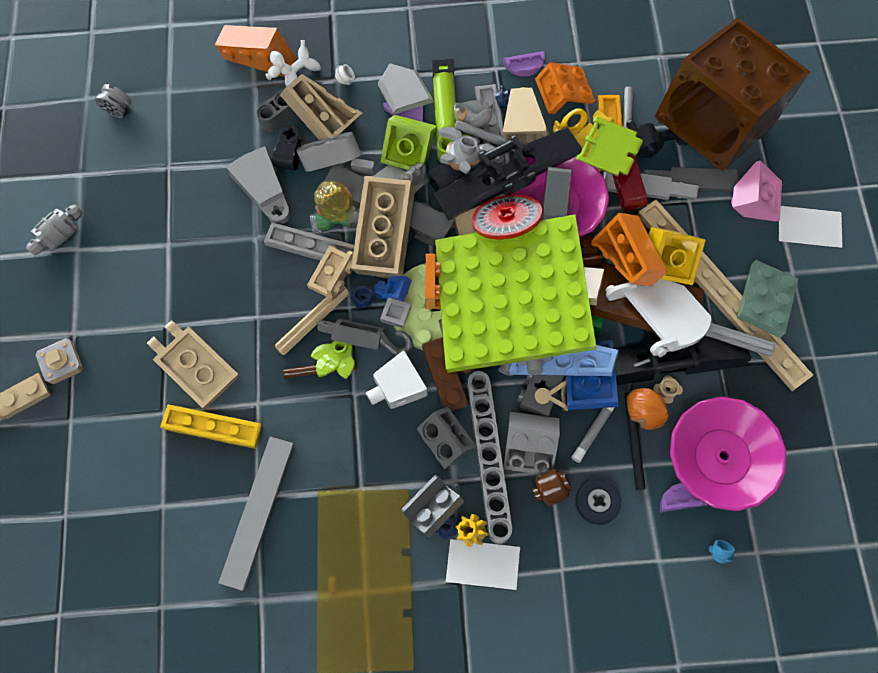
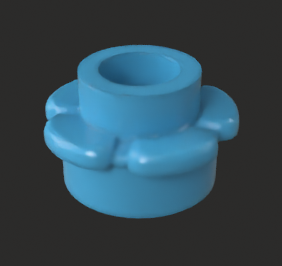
M715 540L713 546L709 547V551L712 553V558L715 561L726 563L734 560L735 548L727 541Z

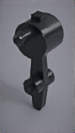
M633 120L626 122V127L637 132L636 137L643 140L637 153L639 158L655 156L662 149L665 141L676 140L678 145H688L670 129L658 132L652 123H646L637 127Z

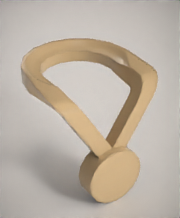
M566 380L550 391L546 388L538 389L534 395L536 402L546 404L550 400L562 407L563 411H568L566 404ZM560 389L561 401L551 396Z

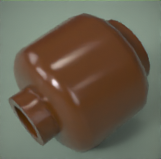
M555 468L538 475L535 479L536 487L532 488L538 502L543 500L547 506H553L566 500L569 497V491L572 490L564 471L559 472Z

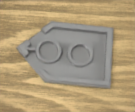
M390 63L378 82V87L393 115L434 103L420 75L415 70Z

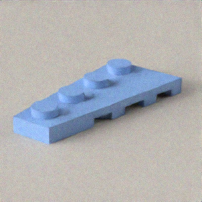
M596 345L597 350L553 356L552 361L542 362L541 374L612 376L619 353L616 349ZM517 362L511 363L510 375H530L527 372V364L518 365Z

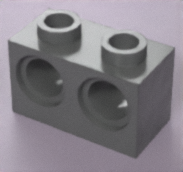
M449 407L434 411L417 428L423 441L429 446L444 469L458 464L476 448V445Z

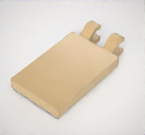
M171 320L165 328L175 339L166 348L155 337L147 342L150 348L158 354L153 360L205 410L239 377V374L189 326L182 331Z

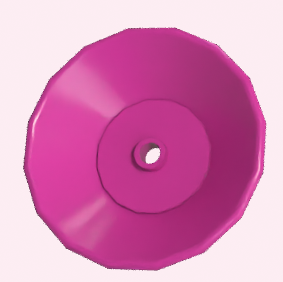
M526 157L529 165L535 163L533 158ZM576 157L555 168L571 169L567 216L576 215L579 238L592 232L605 217L609 195L606 180L600 171L595 167L576 160ZM547 171L536 176L534 183L510 195L517 194L532 197L540 203L543 210Z
M716 397L699 401L681 415L672 431L670 457L677 478L692 496L713 508L740 511L757 507L776 493L786 473V448L779 429L762 410L744 400ZM724 453L727 459L722 460L719 454Z

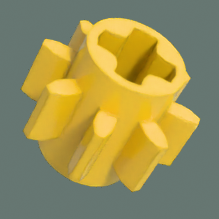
M472 514L470 519L462 516L460 524L455 526L459 534L457 540L465 541V546L472 547L474 543L483 545L482 540L485 536L489 535L485 529L487 522L479 521V516Z

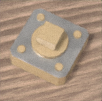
M66 338L38 350L35 354L44 380L52 385L80 373L83 369L74 343Z

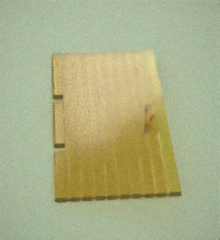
M408 489L318 491L317 673L414 670L412 617H403V609H412L410 556H402L401 549L410 548L409 520L401 512V509L409 502Z

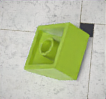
M398 115L392 116L388 119L380 163L406 170L413 167L416 163H422L426 166L437 126Z

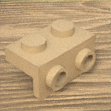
M329 246L309 280L308 288L333 300L335 295L340 294L345 285L344 279L347 274L353 272L351 269L353 252L348 251L346 254Z

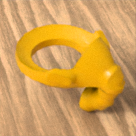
M582 109L572 110L563 118L561 124L557 120L554 122L553 132L568 127L573 136L577 135L586 125L587 113ZM580 114V121L575 126L568 127L567 122L570 117Z

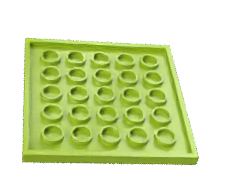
M576 215L542 220L530 232L511 239H489L482 237L478 233H470L435 240L437 262H440V276H438L440 284L445 366L448 373L597 350Z

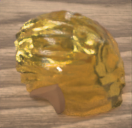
M333 180L324 181L317 187L314 193L315 209L320 216L328 220L345 221L352 207V195L343 183L334 182Z

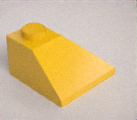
M651 227L649 237L667 270V273L661 279L693 285L705 239Z

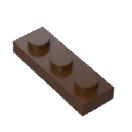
M443 337L422 344L442 407H449L451 411L468 406L457 372L448 373L446 371Z

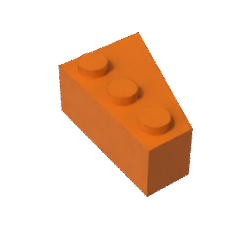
M225 25L215 43L216 48L225 60L268 72L270 67L274 66L270 60V53L272 51L281 53L285 63L290 66L296 59L277 28Z
M618 213L592 240L591 244L598 247L603 252L602 255L606 259H610L615 264V268L631 284L653 286L667 273L639 216Z

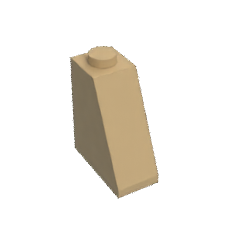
M525 87L511 89L502 132L508 140H510L511 136L516 135L522 145L549 135L533 89Z

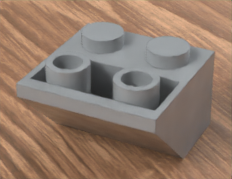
M510 412L503 469L534 474H543L554 469L560 435L559 418Z

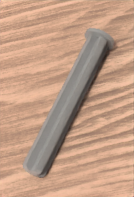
M710 323V327L704 335L767 356H771L775 349V343L713 323Z

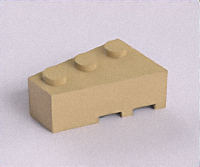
M303 74L289 84L280 94L319 140L339 135L362 114L359 110H354L346 105L342 99H337L326 92L325 88Z

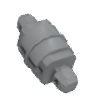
M74 204L65 209V213L56 208L45 218L43 217L35 228L31 230L36 239H32L27 244L26 249L35 256L44 251V247L53 252L64 242H67V239L78 229L73 221H77L81 217L83 212Z

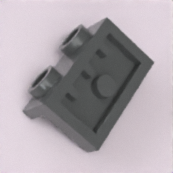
M434 475L401 509V512L413 526L429 539L464 503V500L446 486L439 476Z

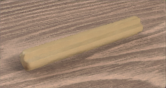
M344 286L341 293L336 294L333 300L325 297L275 344L278 352L285 355L319 321L326 317L349 295L348 289Z

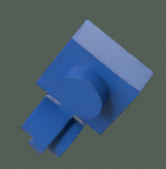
M390 276L388 282L378 281L373 288L374 296L386 301L389 297L404 302L412 280L407 276Z

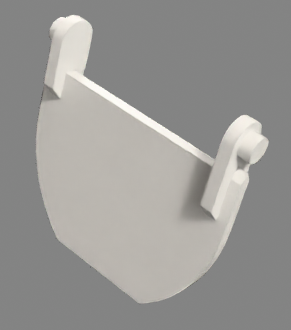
M659 279L653 286L634 285L629 282L618 286L610 285L606 288L608 300L613 301L627 297L661 338V341L655 343L650 349L654 356L662 357L669 351L673 352L697 343L704 337L710 327L711 316L687 288L681 284Z

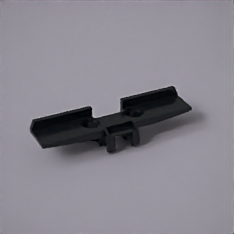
M568 127L524 146L517 136L513 135L510 137V141L486 153L484 151L479 152L478 157L483 165L482 167L435 192L433 197L449 221L502 193L508 196L534 183L536 176L546 172L548 167H556L580 155L582 147ZM513 149L515 150L514 160L503 166H500L498 162H490ZM526 157L533 158L535 163L529 165ZM487 177H492L495 183L488 186L482 181Z
M644 330L643 344L614 348L619 353L615 364L617 385L653 380L654 375H659L662 371L685 368V374L689 375L746 366L752 358L748 349L708 336H704L700 341L691 346L673 352L669 351L662 357L654 356L650 349L655 343L661 341V338L653 337L654 332ZM639 355H645L649 357V359L639 361L637 357Z

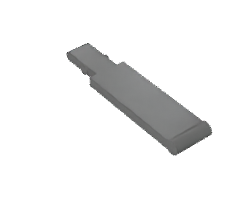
M603 171L602 176L606 180L608 192L617 193L612 174ZM641 174L647 197L668 200L669 196L696 200L698 197L699 186L671 182L672 178Z

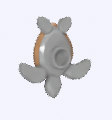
M443 127L438 132V135L453 141L447 145L446 154L441 156L440 161L450 164L454 170H460L465 174L470 172V168L480 163L479 152L484 151L486 153L495 148L490 144L480 145L478 137L463 136L462 132L456 128ZM500 156L493 159V161L498 162Z

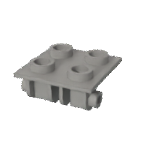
M416 163L407 171L388 165L372 176L410 180L415 187V193L429 182L428 179L424 178L426 168L422 163Z

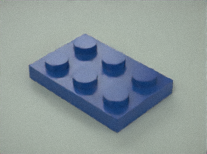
M613 340L596 341V345L613 349ZM615 367L612 376L566 375L568 410L618 407Z

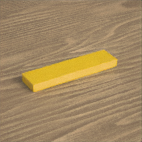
M167 404L160 428L256 449L263 425L261 423Z

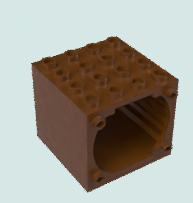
M737 17L683 59L654 117L659 123H663L703 155L714 167L719 168L723 172L775 125L810 74V71Z

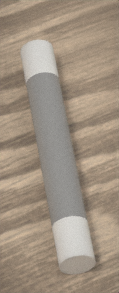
M615 407L602 408L571 458L574 461L580 463Z

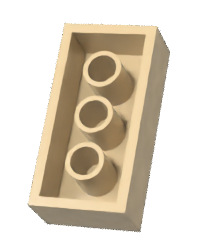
M365 176L351 269L355 273L380 277L403 276L415 187L412 181Z

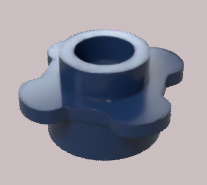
M502 85L500 86L501 90L495 92V98L501 109L505 107L507 109L510 91L509 89L506 90Z

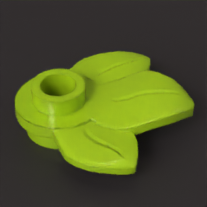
M334 340L331 344H322L316 347L311 357L318 360L316 364L317 375L323 377L337 370L342 378L347 379L355 365L354 359L351 356L353 352L352 344Z

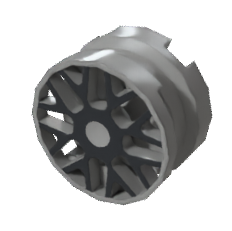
M110 84L103 85L101 93L95 98L96 104L112 116L123 117L125 108H129L131 104L130 97L117 87L112 89Z

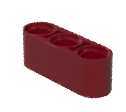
M628 154V157L633 158L634 162L628 175L619 173L618 177L612 175L623 211L647 207V195L635 156Z

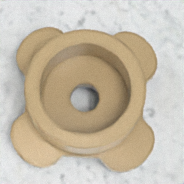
M666 375L660 384L654 385L653 391L658 392L665 402L670 404L676 395L682 394L683 388L675 379Z

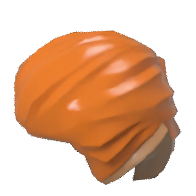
M640 388L628 394L626 398L627 410L629 411L631 421L640 423L641 428L648 430L657 429L665 425L669 416L665 400L658 392L649 388Z

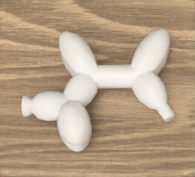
M301 40V47L298 50L299 59L291 66L285 63L281 53L272 51L270 53V60L274 66L270 67L265 76L268 80H271V78H276L282 73L285 75V85L288 86L297 78L296 72L302 67L312 71H319L321 66L316 60L309 58L305 40Z

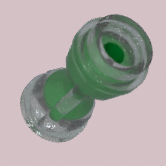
M351 205V207L344 208L337 215L322 211L324 213L323 216H320L315 211V214L310 215L313 233L319 232V234L331 230L336 224H342L345 227L355 226L357 228L360 209H355V205Z

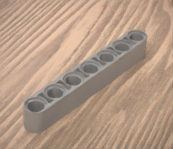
M476 371L468 378V397L489 539L493 543L503 544L509 540L512 534V523L489 376L485 372ZM481 381L485 384V387L476 389L472 383ZM478 404H485L489 410L480 413L475 407ZM487 427L492 431V434L484 437L479 433V430ZM486 451H491L495 454L496 458L493 461H486L482 454ZM494 475L499 479V484L490 486L487 484L486 478ZM493 500H499L503 504V509L498 512L493 511L489 503ZM497 525H502L506 528L507 535L502 538L497 537L493 533V528Z

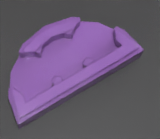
M545 51L503 58V63L506 69L514 75L531 76L541 70L545 61Z
M682 483L671 486L663 494L660 501V513L706 506L707 504L692 496Z

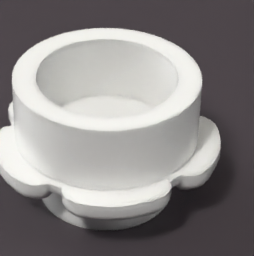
M344 64L336 68L335 77L340 84L350 85L355 78V74L349 65Z

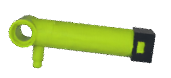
M454 59L432 60L435 124L437 126V157L439 161L441 156L446 154L445 149L447 145L453 141L438 135V132L443 127L454 128L457 121L454 116V105L456 104Z

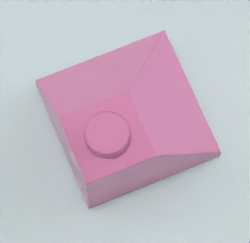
M761 160L755 162L734 186L731 199L732 207L743 217L775 222L780 221L782 181Z

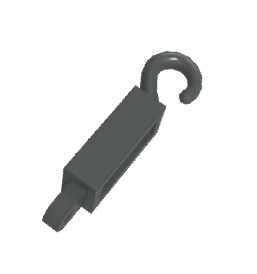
M341 318L335 323L329 321L318 322L317 329L321 332L332 334L331 340L378 350L380 345H382L396 356L402 351H405L407 355L413 348L411 336L402 330L396 331L395 335L403 337L406 341V346L403 349H398L384 334L385 328Z

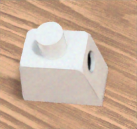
M405 351L399 353L373 374L377 387L366 392L372 405L385 399L391 409L427 396V388Z

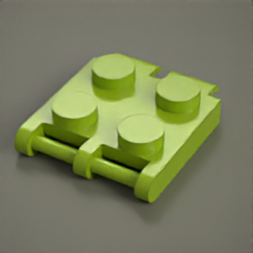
M595 116L593 119L595 123L589 136L586 135L584 139L586 141L580 155H577L576 160L617 177L619 173L628 175L634 159L628 157V154L636 156L643 140L636 137L637 132ZM598 125H601L596 137L593 138ZM590 143H591L592 146H591V148H590V150H589V152H588V154H587V157H584V156H585V153H586V151H587V149H588V147H589V145H590Z

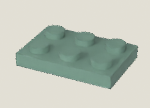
M755 260L750 267L737 318L781 338L786 333L798 278Z

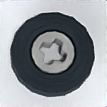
M596 478L588 480L579 488L575 504L578 513L584 520L591 524L602 525L609 523L617 517L621 509L622 499L619 490L614 484L605 479ZM601 495L605 506L599 505L595 507L593 505L595 500L592 497L598 498Z

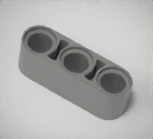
M352 132L308 143L296 150L306 172L351 161L361 155Z

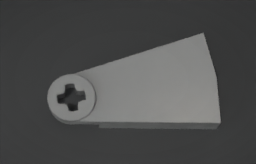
M265 146L241 156L226 166L233 180L272 223L281 225L289 220L290 210ZM279 209V211H282V215L278 216L275 210Z

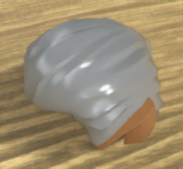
M479 100L468 101L454 105L455 120L463 121L481 129L491 120L492 110L487 102H484L482 105Z

